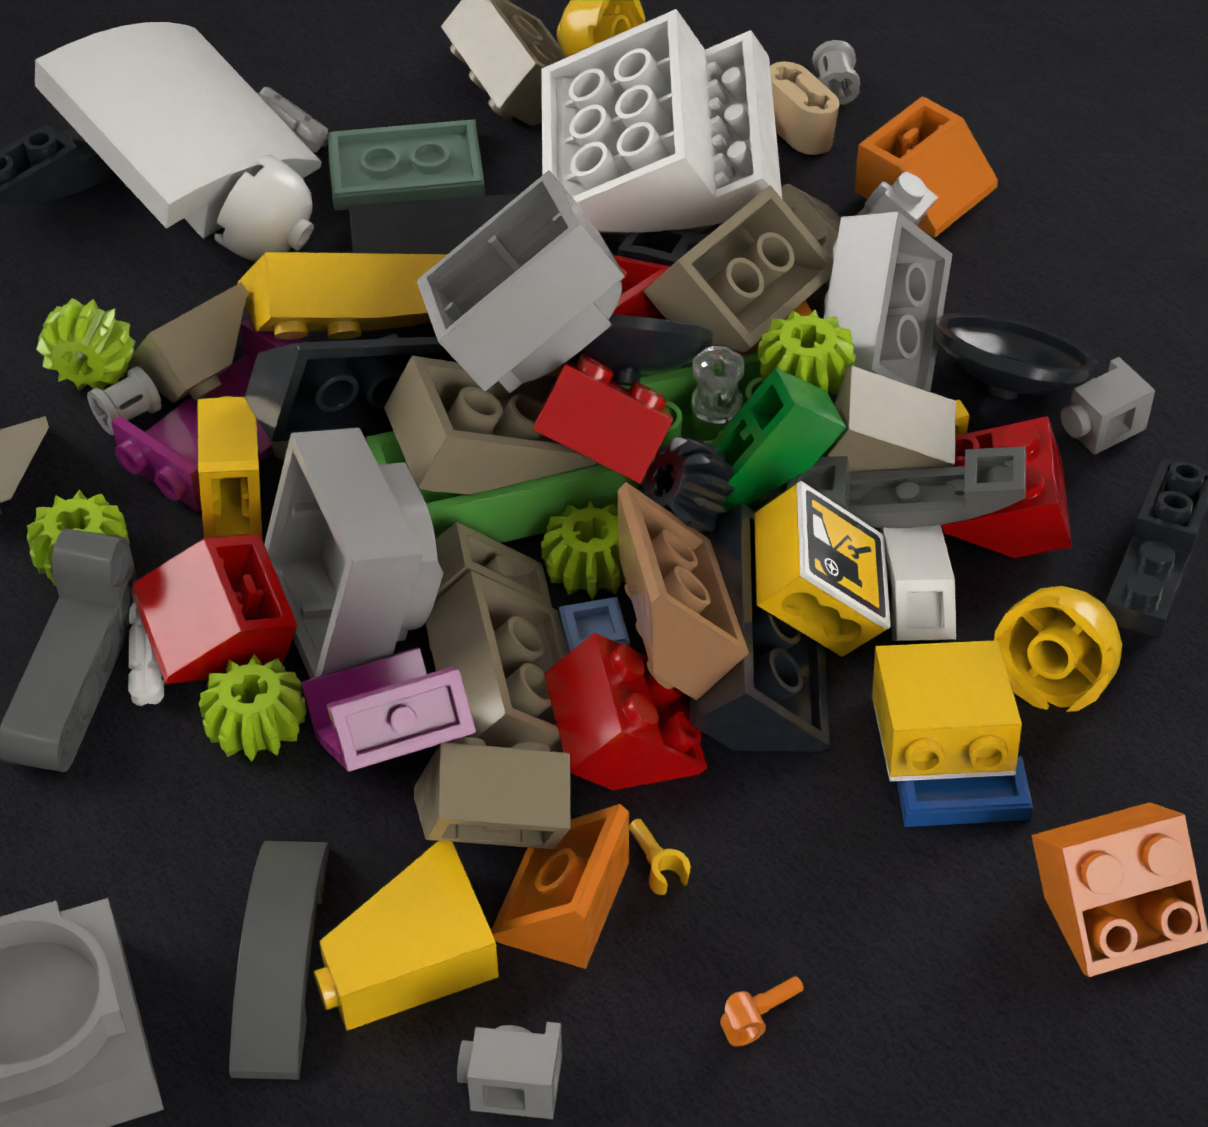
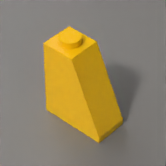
M223 396L219 398L198 399V472L204 538L260 534L262 538L256 416L245 400V397Z
M436 842L319 942L324 968L314 971L317 988L325 1009L329 1010L338 1007L346 1031L498 978L496 942L453 842Z

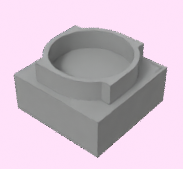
M548 170L416 281L438 342L484 392L499 381L511 393L522 383L536 380L563 365L612 325L609 318L619 302L622 291L620 280L625 275L593 221L551 171Z
M360 428L291 433L264 545L298 624L293 641L309 677L312 679L393 655L396 642L406 640L408 630L418 629L427 621L444 572L437 560L435 534L427 505L405 462L378 465Z
M108 898L62 912L59 910L57 901L1 916L0 1127H110L164 1110L121 938Z

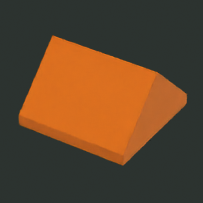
M621 804L571 819L570 830L554 849L527 848L491 930L494 939L498 943L586 969L629 864V811Z

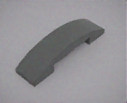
M1026 447L966 449L965 466L860 472L850 471L848 456L820 457L808 471L788 481L786 491L802 481L871 527L912 528L954 523L995 512L1026 498Z
M264 841L249 890L239 949L230 1041L229 1073L231 1078L299 1080L307 1022L304 1002L317 904H322L329 853L328 842Z

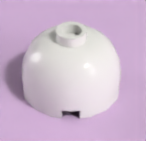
M271 154L262 156L256 161L264 166V168L255 177L248 172H245L228 195L217 219V224L224 227L225 230L224 234H215V240L235 254L250 261H257L265 252H288L291 248L296 251L300 250L310 238L314 225L309 222L312 213L311 192L305 181L287 164Z

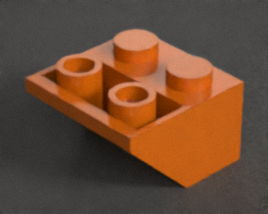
M923 96L861 142L858 147L854 192L868 200L884 180L892 186L899 176L906 171L917 176L923 181L926 188L938 197L917 225L922 231L934 238L997 188L998 179L964 119Z
M1149 802L1032 835L1044 898L1084 975L1091 977L1208 943V927L1185 814Z

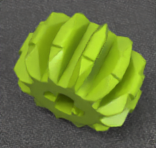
M72 298L63 307L56 306L55 310L50 312L43 324L44 328L38 338L39 344L37 346V350L44 355L43 367L57 370L59 372L58 382L66 379L73 381L79 391L87 384L93 389L99 388L101 390L106 385L116 384L119 378L124 376L134 354L136 341L129 336L130 324L115 320V308L103 311L98 308L94 299L84 306Z
M791 310L787 320L772 319L768 332L762 334V341L759 342L758 359H760V373L763 382L777 368L825 390L827 394H838L848 365L855 366L856 355L853 354L854 341L851 338V330L841 328L838 324L837 316L826 319L819 318L816 310L809 316H801Z
M80 489L73 499L64 500L55 495L53 507L36 508L35 522L27 525V540L33 565L38 568L39 574H47V577L51 579L54 586L56 584L52 572V556L57 537L65 528L124 537L129 543L124 516L119 512L118 506L109 505V502L105 500L102 493L87 500Z
M590 499L586 507L580 510L567 504L563 516L550 517L547 533L544 534V541L541 542L542 559L545 560L551 583H564L568 595L580 589L586 590L592 600L600 589H605L616 595L620 582H626L619 559L618 512L614 503L599 509L595 507Z
M253 654L247 665L242 666L229 659L226 668L227 674L209 673L208 690L200 693L199 707L201 716L204 718L205 734L210 738L211 743H220V747L224 750L227 757L244 749L245 755L252 762L258 750L267 749L278 756L279 748L281 747L280 741H297L299 733L298 724L305 722L307 714L305 698L302 697L301 683L296 677L295 672H286L279 658L264 666L255 654Z

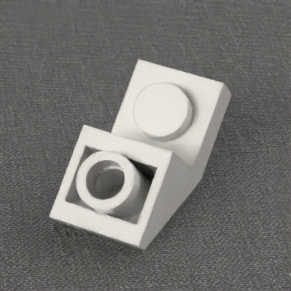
M941 525L912 528H880V533L884 535L887 581L891 582L892 641L956 639L955 578Z

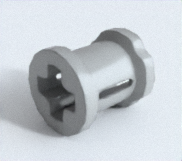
M840 40L827 41L820 45L814 51L812 57L814 70L820 75L818 80L837 96L839 104L844 105L853 101L860 93L859 87L861 84L859 75L853 70L856 63L854 49L850 44Z
M138 366L128 370L127 378L102 391L99 388H95L87 393L88 402L94 416L102 428L110 435H114L111 421L118 416L129 421L145 411L152 414L161 409V398L157 388L145 371Z

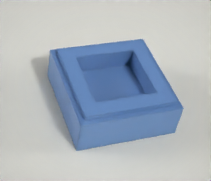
M617 597L559 607V618L569 653L594 632L619 644L630 646Z

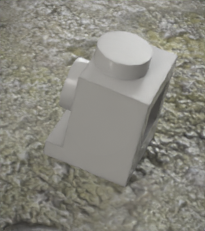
M906 171L899 176L892 186L884 180L864 204L865 207L857 215L899 212L917 226L938 197L926 188L920 178Z
M1120 357L1110 361L1107 373L1097 378H1092L1074 388L1071 404L1061 411L1062 424L1070 436L1077 438L1095 455L1146 430L1155 390Z
M547 1022L545 1034L531 1033L523 1027L504 1025L496 1029L476 1027L474 1041L463 1040L461 1043L457 1067L458 1083H468L471 1111L553 1119L562 1063L561 1023Z

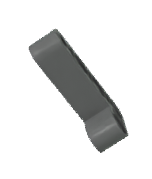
M67 528L62 530L57 537L52 556V572L59 594L58 601L0 727V759L2 762L66 772L74 761L132 626L129 623V608L135 601L131 588L133 583L138 580L130 546L126 538Z

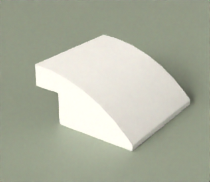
M677 9L541 69L543 174L548 170L551 171L590 217L598 231L658 232L723 223L770 185L782 198L770 61L768 54L751 30L705 50Z
M144 22L120 26L76 40L35 60L36 88L166 229L183 218L203 239L222 228L221 225L217 224V219L228 195L245 172L255 177L264 168V166L256 162L262 156L273 155L292 168L302 179L321 167V161L194 27L171 22Z

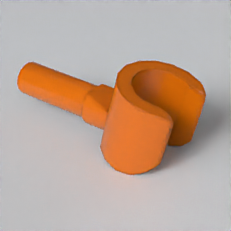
M794 976L767 992L759 993L754 997L744 991L731 995L726 1002L725 1014L721 1017L720 1021L729 1043L736 1047L744 1046L762 1036L766 1026L761 1015L802 992L804 988L801 980Z

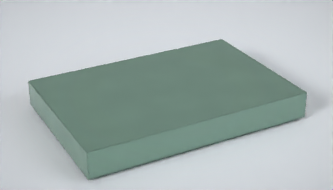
M473 119L327 133L334 211L349 210L351 205L485 196L476 121Z

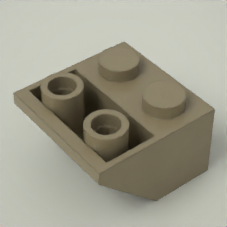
M460 737L447 743L439 744L414 786V800L425 839L554 849L571 828L570 753L550 752L548 746L532 742L516 744L511 748L486 746L485 741L474 737Z

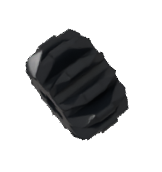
M674 437L669 442L668 447L659 446L655 454V461L650 464L645 480L637 488L648 498L678 517L686 526L702 534L703 531H714L717 515L719 513H727L724 503L726 497L735 490L728 483L734 467L725 462L724 453L718 451L714 445L702 440L697 442L689 438Z

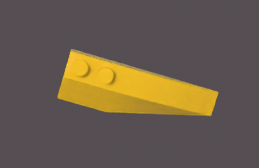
M265 252L238 281V284L242 282L247 290L244 306L256 332H274L277 339L303 338L308 335V332H328V337L331 339H351L360 336L362 331L411 327L431 323L416 280L446 255Z

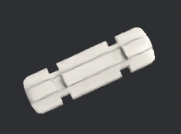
M134 602L129 608V623L132 624L129 630V668L132 671L128 678V691L131 694L132 702L136 705L158 704L164 697V680H161L162 673Z

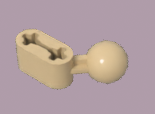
M778 62L770 65L776 133L798 152L808 155H819L829 151L833 144L839 110V99L799 64Z

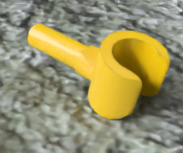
M641 819L632 821L629 825V830L651 864L649 876L651 890L658 895L666 894L668 884L665 877L660 873L663 870L676 872L683 885H687L690 863L685 854L676 849L664 850L658 845Z

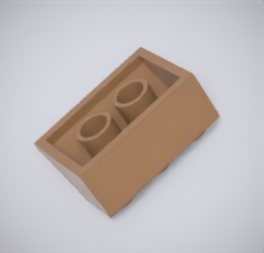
M625 482L618 489L619 559L626 579L624 588L632 600L637 617L635 626L643 638L648 655L647 668L654 679L667 689L676 687L697 701L743 660L749 652L710 539L697 530L686 526L678 517Z

